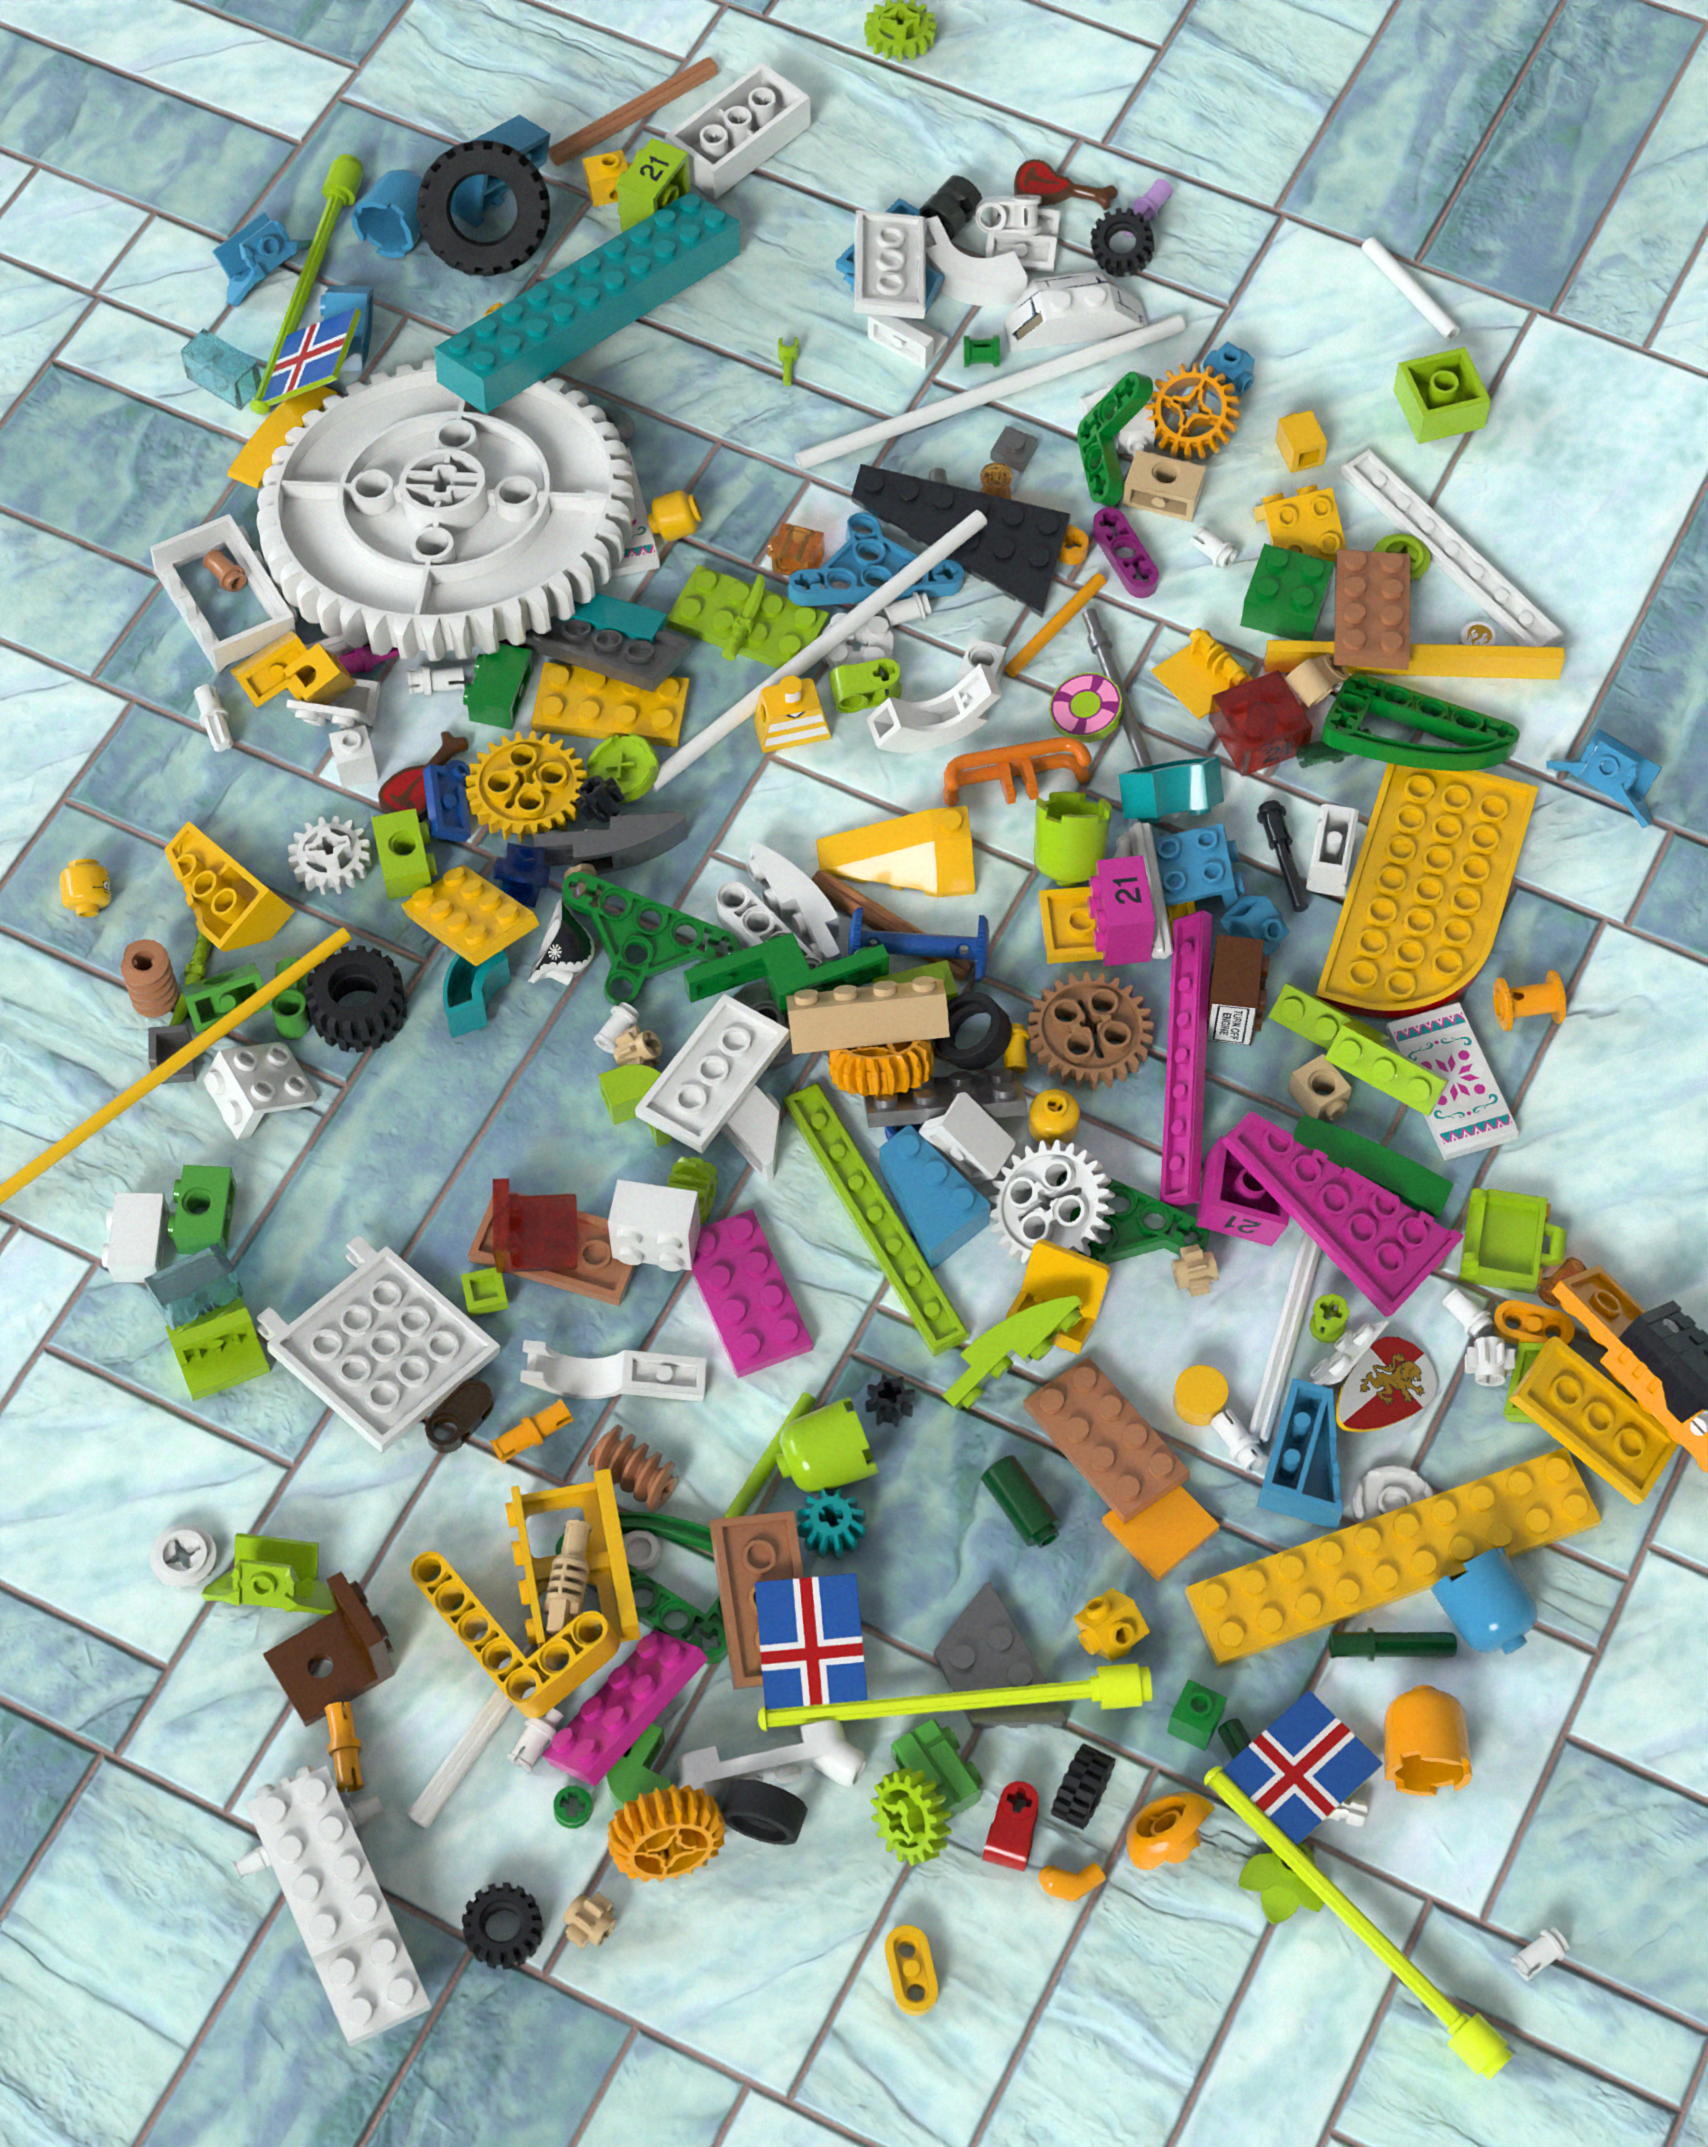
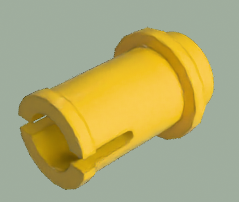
M1011 1023V1041L1003 1054V1068L1018 1071L1019 1075H1023L1025 1072H1028L1026 1042L1029 1040V1034L1025 1031L1024 1025Z

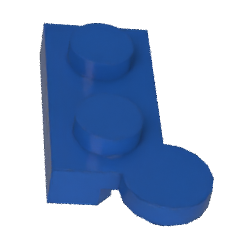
M451 760L445 766L429 764L423 770L431 838L464 843L471 837L465 787H467L465 778L471 774L469 766L461 760Z

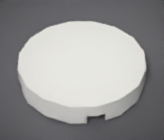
M1394 1464L1384 1465L1372 1469L1366 1476L1360 1479L1354 1489L1351 1507L1355 1522L1358 1524L1434 1495L1432 1488L1426 1480L1424 1483L1412 1469Z

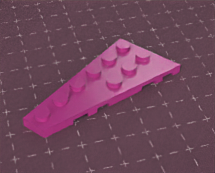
M1252 1111L1246 1114L1221 1140L1222 1144L1386 1318L1397 1311L1464 1237L1463 1234L1454 1229L1449 1231L1433 1222L1434 1217L1423 1211L1418 1213L1400 1202L1398 1196L1350 1168L1345 1167L1343 1169L1327 1160L1328 1155L1316 1148L1314 1150L1308 1149L1293 1140L1292 1134Z

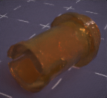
M1570 1257L1565 1260L1564 1264L1550 1278H1543L1538 1289V1295L1542 1301L1552 1307L1561 1305L1560 1300L1551 1291L1560 1280L1587 1270L1585 1265L1577 1258Z

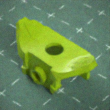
M236 1533L234 1569L205 1586L201 1594L205 1601H221L238 1607L240 1604L280 1608L284 1609L285 1613L309 1612L328 1616L336 1611L330 1590L318 1579L319 1543Z

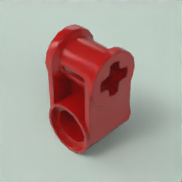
M1016 1781L1008 1784L1003 1789L994 1822L991 1823L987 1835L982 1861L1025 1872L1038 1817L1039 1797L1032 1785ZM1018 1799L1025 1801V1807L1022 1808L1021 1813L1013 1811V1805H1016Z

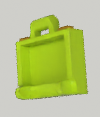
M1471 1187L1458 1281L1534 1294L1536 1287L1540 1286L1542 1282L1543 1266L1561 1265L1564 1263L1567 1232L1561 1227L1548 1223L1551 1204L1547 1203L1548 1198L1496 1189L1484 1190ZM1543 1235L1550 1236L1549 1254L1541 1253Z

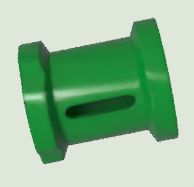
M964 335V367H970L971 364L992 363L994 367H999V335H993L990 339H971L969 335Z

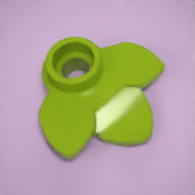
M1301 1842L1297 1847L1315 1864L1312 1851L1306 1844ZM1274 1851L1273 1853L1254 1855L1242 1869L1239 1877V1887L1248 1891L1261 1892L1262 1910L1271 1924H1278L1288 1920L1297 1911L1299 1905L1313 1912H1320L1324 1905V1901L1292 1869L1286 1867L1284 1861Z

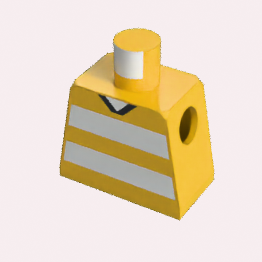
M790 675L784 677L780 684L764 687L760 691L754 716V726L762 753L831 739L813 679L806 678L800 680L798 677Z

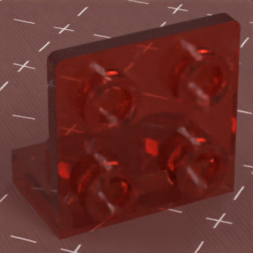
M509 1178L493 1179V1256L497 1273L577 1269L576 1195L519 1196L518 1193H511Z

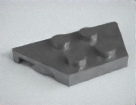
M991 1582L983 1585L934 1649L933 1656L953 1692L1047 1684ZM1057 1701L963 1710L972 1728H994L998 1725H1005L1009 1728H1027V1724H1053V1728H1061L1067 1725V1718Z

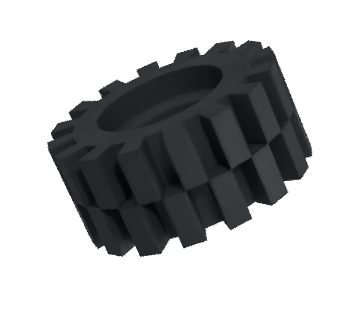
M1115 208L1116 214L1111 215L1110 211L1104 213V220L1098 218L1095 222L1096 229L1092 228L1091 247L1098 266L1101 269L1105 267L1108 274L1113 275L1115 271L1118 277H1124V272L1129 271L1130 276L1136 274V268L1139 267L1142 271L1146 268L1145 262L1151 261L1153 257L1152 251L1155 250L1154 236L1148 220H1144L1143 214L1138 212L1135 215L1131 208H1127L1126 213H1122L1121 208ZM1120 231L1130 232L1136 238L1134 248L1124 254L1114 252L1109 246L1112 236Z
M1082 1744L1079 1750H1077L1074 1760L1071 1761L1068 1771L1062 1779L1061 1786L1058 1788L1057 1796L1053 1801L1051 1815L1084 1830L1090 1818L1094 1815L1095 1809L1101 1801L1102 1794L1106 1790V1785L1111 1778V1772L1114 1769L1116 1759L1086 1744Z
M503 1882V1887L496 1888L495 1883L488 1885L489 1891L483 1893L481 1889L475 1893L476 1899L474 1902L469 1900L466 1904L467 1913L462 1915V1930L470 1952L474 1953L476 1960L480 1963L485 1961L487 1966L493 1969L496 1968V1965H502L503 1970L511 1969L510 1964L517 1962L518 1967L524 1964V1958L527 1955L531 1958L536 1953L535 1946L537 1944L541 1945L543 1939L541 1934L542 1930H544L539 1906H537L535 1898L531 1893L527 1895L525 1889L519 1885L514 1889L511 1887V1883ZM510 1911L519 1918L520 1927L513 1938L507 1941H496L489 1937L486 1932V1924L494 1913Z

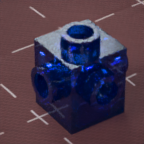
M507 843L504 857L497 856L494 865L493 879L499 880V889L522 905L535 908L541 888L546 889L550 875V866L544 865L545 849Z

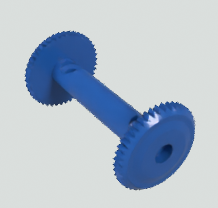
M858 907L853 911L850 922L848 956L863 947L873 948L883 944L889 955L976 960L975 982L980 983L985 978L988 963L990 932L988 919L984 915H979L978 937L863 930V907ZM870 940H876L878 943L871 944ZM965 945L968 949L962 950L960 947Z

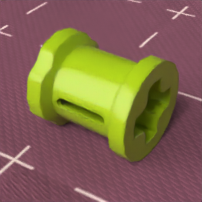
M1337 1294L1320 1296L1313 1306L1314 1314L1309 1323L1310 1332L1320 1342L1334 1343L1345 1332L1350 1310L1347 1306V1301Z

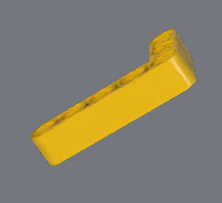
M434 1551L423 1552L412 1562L410 1575L414 1583L506 1697L525 1717L539 1718L545 1715L618 1652L620 1638L615 1629L601 1613L587 1611L577 1616L530 1657L526 1658L441 1554ZM440 1572V1575L435 1580L429 1582L433 1574ZM464 1600L458 1609L452 1610L458 1601ZM488 1628L483 1637L475 1639L479 1631ZM603 1631L598 1640L589 1642L590 1637L594 1633ZM512 1657L506 1667L498 1669L503 1660ZM569 1659L568 1664L563 1669L555 1671L561 1661ZM536 1687L531 1696L522 1699L527 1689Z

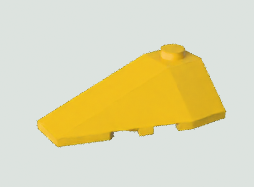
M967 806L928 809L816 839L819 870H824L837 879L863 884L868 881L889 884L890 889L902 891L903 887L925 891L924 895L932 897L975 894L972 837Z

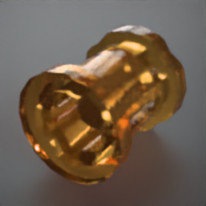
M998 462L989 463L984 466L980 475L983 485L980 492L1011 499V490L1009 488L1013 479L1011 469L1007 465Z

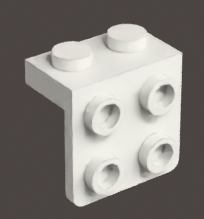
M353 678L357 684L330 705L287 700L286 708L295 712V718L304 720L303 723L325 727L326 721H332V724L340 725L339 728L344 730L362 725L374 728L381 684L376 681Z
M283 1042L219 1050L203 1079L207 1092L214 1099L225 1123L229 1125L237 1140L251 1138L264 1113L312 1106L317 1099L315 1091L291 1050Z

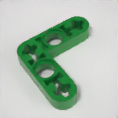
M1134 371L1127 373L1091 409L1079 424L1077 440L1090 497L1095 503L1111 507L1116 505L1121 499L1124 482L1113 437L1150 400L1153 392V381L1147 375Z

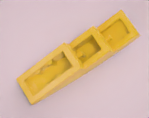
M320 386L284 400L246 443L228 469L227 476L256 489L263 486V475L265 470L273 465L272 455L275 449L283 445L287 446L285 439L287 432L295 427L305 428L302 416L311 410L325 412L322 400L329 395H337V392Z

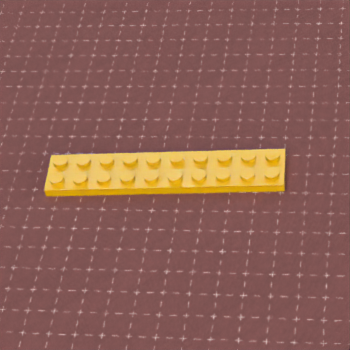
M1564 1447L1187 1586L1185 1594L1215 1663L1219 1668L1431 1589L1434 1584L1446 1575H1449L1450 1579L1454 1580L1467 1573L1463 1564L1493 1548L1499 1549L1503 1547L1511 1559L1597 1527L1602 1519L1567 1448Z

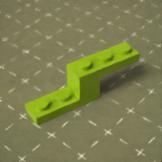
M1290 982L1285 983L1268 1016L1270 1019L1328 1050L1324 1058L1325 1060L1426 1116L1432 1114L1449 1082L1445 1077L1388 1047L1389 1036Z

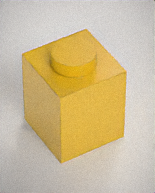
M1313 411L1292 413L1279 418L1275 442L1290 474L1324 465L1328 442Z

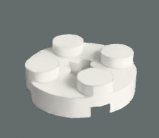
M846 613L835 614L823 633L843 618ZM873 616L822 658L825 665L827 662L828 666L835 669L841 665H853L879 658L893 660L894 637L889 629L887 620L881 616ZM861 642L866 646L861 647L860 651L856 652L853 651V647L850 644Z

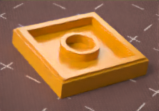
M1181 1485L1125 1524L1113 1510L1103 1516L1101 1522L1157 1582L1215 1535L1220 1528V1525Z

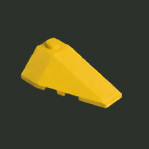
M189 821L164 849L175 877L182 884L187 895L185 900L197 918L195 923L199 932L223 952L271 940L295 912L291 906Z

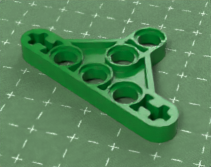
M574 872L567 876L563 882L561 893L563 901L571 909L590 916L610 961L611 969L605 981L604 996L608 1003L613 1006H619L621 1002L629 1005L633 1004L644 980L695 960L711 962L719 959L720 957L715 955L716 949L706 944L704 952L698 950L704 933L710 935L707 943L719 946L721 941L728 943L727 950L729 952L740 948L738 939L729 931L588 873ZM579 883H583L586 885L585 892L596 896L597 889L602 890L597 908L591 906L593 898L582 894L579 899H575L573 897V890L569 887L576 888ZM612 896L620 897L625 902L626 909L619 915H612L604 908L605 900ZM646 911L656 912L661 917V925L653 930L644 928L639 920L641 914ZM684 925L692 927L696 931L697 939L691 944H682L675 936L677 928ZM631 945H639L645 949L647 958L639 964L631 963L625 956L626 949ZM624 979L628 981L633 989L631 995L627 998H617L614 996L610 986L615 980Z
M1063 1172L1057 1178V1187L1061 1186L1062 1178L1065 1179L1066 1172ZM1111 1178L1112 1181L1104 1189H1109L1115 1193V1197L1120 1196L1127 1199L1130 1207L1124 1212L1115 1211L1114 1214L1104 1215L1103 1221L1111 1226L1108 1231H1110L1113 1238L1109 1242L1098 1244L1090 1241L1088 1243L1091 1251L1090 1256L1081 1251L1077 1253L1106 1265L1163 1248L1181 1256L1180 1248L1199 1244V1248H1202L1204 1253L1207 1249L1210 1235L1209 1229L1196 1226L1197 1218ZM1080 1206L1071 1212L1070 1222L1075 1221L1079 1217L1081 1212ZM1151 1213H1157L1164 1217L1166 1224L1160 1229H1152L1146 1226L1144 1218ZM1177 1223V1231L1174 1230L1173 1237L1168 1236L1171 1232L1172 1224ZM1191 1232L1198 1235L1197 1240H1193L1191 1244L1184 1242L1185 1236H1189Z

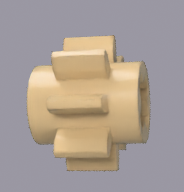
M635 1025L622 1032V1035L615 1039L618 1045L614 1048V1058L619 1067L640 1064L654 1068V1066L661 1063L658 1057L662 1054V1045L658 1036L653 1031L645 1030L641 1032L638 1025Z
M1199 1244L1180 1248V1259L1172 1260L1171 1262L1178 1290L1187 1288L1191 1297L1210 1293L1209 1285H1211V1282L1219 1280L1213 1253L1211 1251L1203 1253L1202 1248H1199Z
M598 1891L591 1900L584 1894H580L570 1904L563 1916V1921L569 1925L565 1930L568 1934L567 1938L581 1949H584L589 1941L596 1947H600L609 1938L617 1925L618 1920L611 1916L615 1910L612 1907L614 1903Z

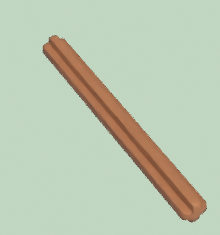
M706 57L554 144L548 149L550 160L556 166H560L718 74L716 62L711 57Z

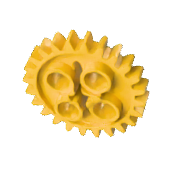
M517 731L515 741L510 742L507 737L502 735L501 746L498 747L489 742V754L477 753L478 764L470 763L471 775L465 778L467 802H470L472 815L477 814L479 825L488 823L491 834L502 829L503 839L507 840L512 833H517L518 841L522 843L526 834H531L534 840V834H539V832L543 831L545 833L553 831L552 828L555 826L565 831V818L572 821L577 820L576 809L580 807L575 800L581 797L578 790L582 783L587 780V772L584 770L582 758L576 759L575 749L572 747L565 750L563 739L551 744L549 733L542 740H537L535 731H531L528 739H523L521 733ZM528 763L527 765L519 766V764ZM551 781H559V782L554 783V784H549V783H548V782H551ZM499 789H506L505 791H502V792H496V790H499ZM529 807H536L535 809H532V810H526V808H529Z

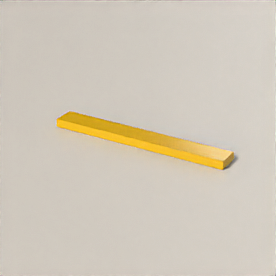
M1267 640L1264 672L1291 673L1297 666L1309 658L1314 659L1326 653L1334 655V641ZM1410 643L1408 670L1345 667L1349 674L1559 680L1565 661V649L1562 647Z

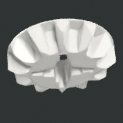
M179 1524L163 1531L153 1542L149 1555L150 1566L155 1576L163 1585L174 1586L179 1590L190 1585L197 1587L202 1579L206 1576H211L215 1561H218L216 1545L211 1535L203 1528L192 1524ZM179 1544L188 1554L195 1552L190 1557L191 1564L189 1565L191 1568L189 1569L186 1566L183 1567L181 1562L173 1564L178 1559L177 1545Z

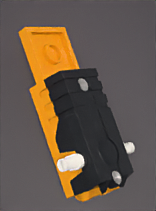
M1600 1265L1560 1280L1551 1292L1560 1300L1563 1309L1570 1315L1576 1316L1589 1330L1591 1337L1608 1349L1600 1362L1608 1369L1611 1378L1618 1384L1623 1385L1637 1399L1639 1406L1646 1413L1653 1415L1667 1429L1669 1437L1676 1443L1683 1445L1696 1459L1698 1466L1708 1473V1334L1703 1329L1699 1330L1695 1326L1696 1322L1689 1315L1685 1316L1681 1312L1682 1308L1674 1300L1646 1312Z

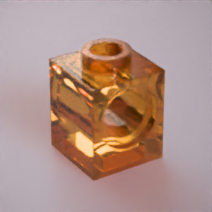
M782 522L778 535H772L768 545L767 556L772 557V572L790 577L792 573L798 570L819 569L825 554L824 532Z

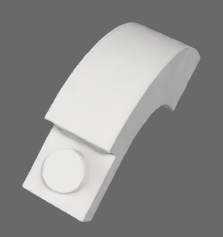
M938 216L925 219V264L945 276L939 287L941 292L955 300L976 306H1001L1018 301L1027 288V275L1015 251L991 258H975L965 255L953 246Z
M980 663L945 694L920 702H909L889 697L866 720L877 749L896 753L922 752L951 744L980 728L988 721L985 711L1002 694L991 667Z

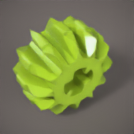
M681 1157L672 1166V1173L668 1176L667 1187L698 1192L700 1225L710 1216L711 1208L714 1206L718 1183L716 1166L710 1162L703 1161L701 1158Z

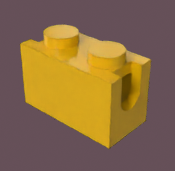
M320 643L314 645L283 669V672L290 679L285 683L286 687L298 701L301 700L302 702L330 705L357 684L337 656Z

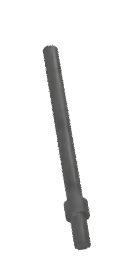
M1093 608L1087 609L1082 613L1089 633L1087 641L1091 652L1098 657L1104 676L1109 677L1119 687L1124 702V711L1120 720L1137 766L1139 768L1153 765L1110 649L1113 645L1106 630H1103L1096 610Z

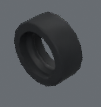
M976 991L962 993L947 1003L950 1037L934 1039L937 1048L957 1067L969 1071L984 1069L995 1063L1005 1053L1011 1041L1012 1024L1008 1014L987 994ZM988 1013L991 1016V1021L986 1036L971 1048L959 1050L955 1046V1037L960 1026L968 1018L976 1014Z
M739 1779L731 1782L721 1809L725 1824L747 1837L774 1845L795 1844L808 1811L805 1803L794 1794L769 1783L749 1779Z

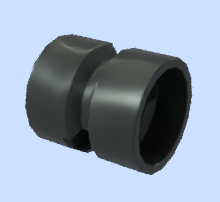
M958 175L951 176L938 189L937 194H933L920 208L919 216H923L925 219L938 216L951 241L964 228L966 223L975 216L976 207L980 200H982L981 193L968 179Z

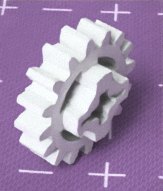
M334 816L331 823H326L323 817H319L318 826L313 827L307 822L304 824L305 834L294 833L296 844L288 846L290 854L288 860L291 871H294L296 881L298 883L305 881L308 891L313 890L316 886H320L321 895H326L328 889L334 887L336 893L341 894L342 885L347 884L353 889L356 887L355 877L365 879L367 876L365 867L372 864L370 842L366 839L362 828L355 830L352 820H348L344 825H341L338 816Z

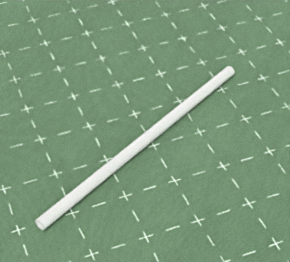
M1180 314L800 451L795 453L796 463L800 470H804L1184 332L1186 329L1184 319Z
M979 510L971 513L660 765L657 779L651 789L655 792L659 791L754 714L760 691L764 687L780 684V681L786 676H801L987 525L985 516Z

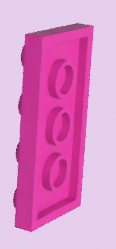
M753 1209L702 1227L699 1233L691 1273L737 1378L812 1351L813 1343Z
M653 1629L649 1635H646L638 1642L635 1651L625 1662L610 1673L607 1682L598 1692L582 1704L579 1713L571 1722L554 1735L551 1744L541 1755L551 1766L595 1787L708 1660L707 1656L699 1647Z

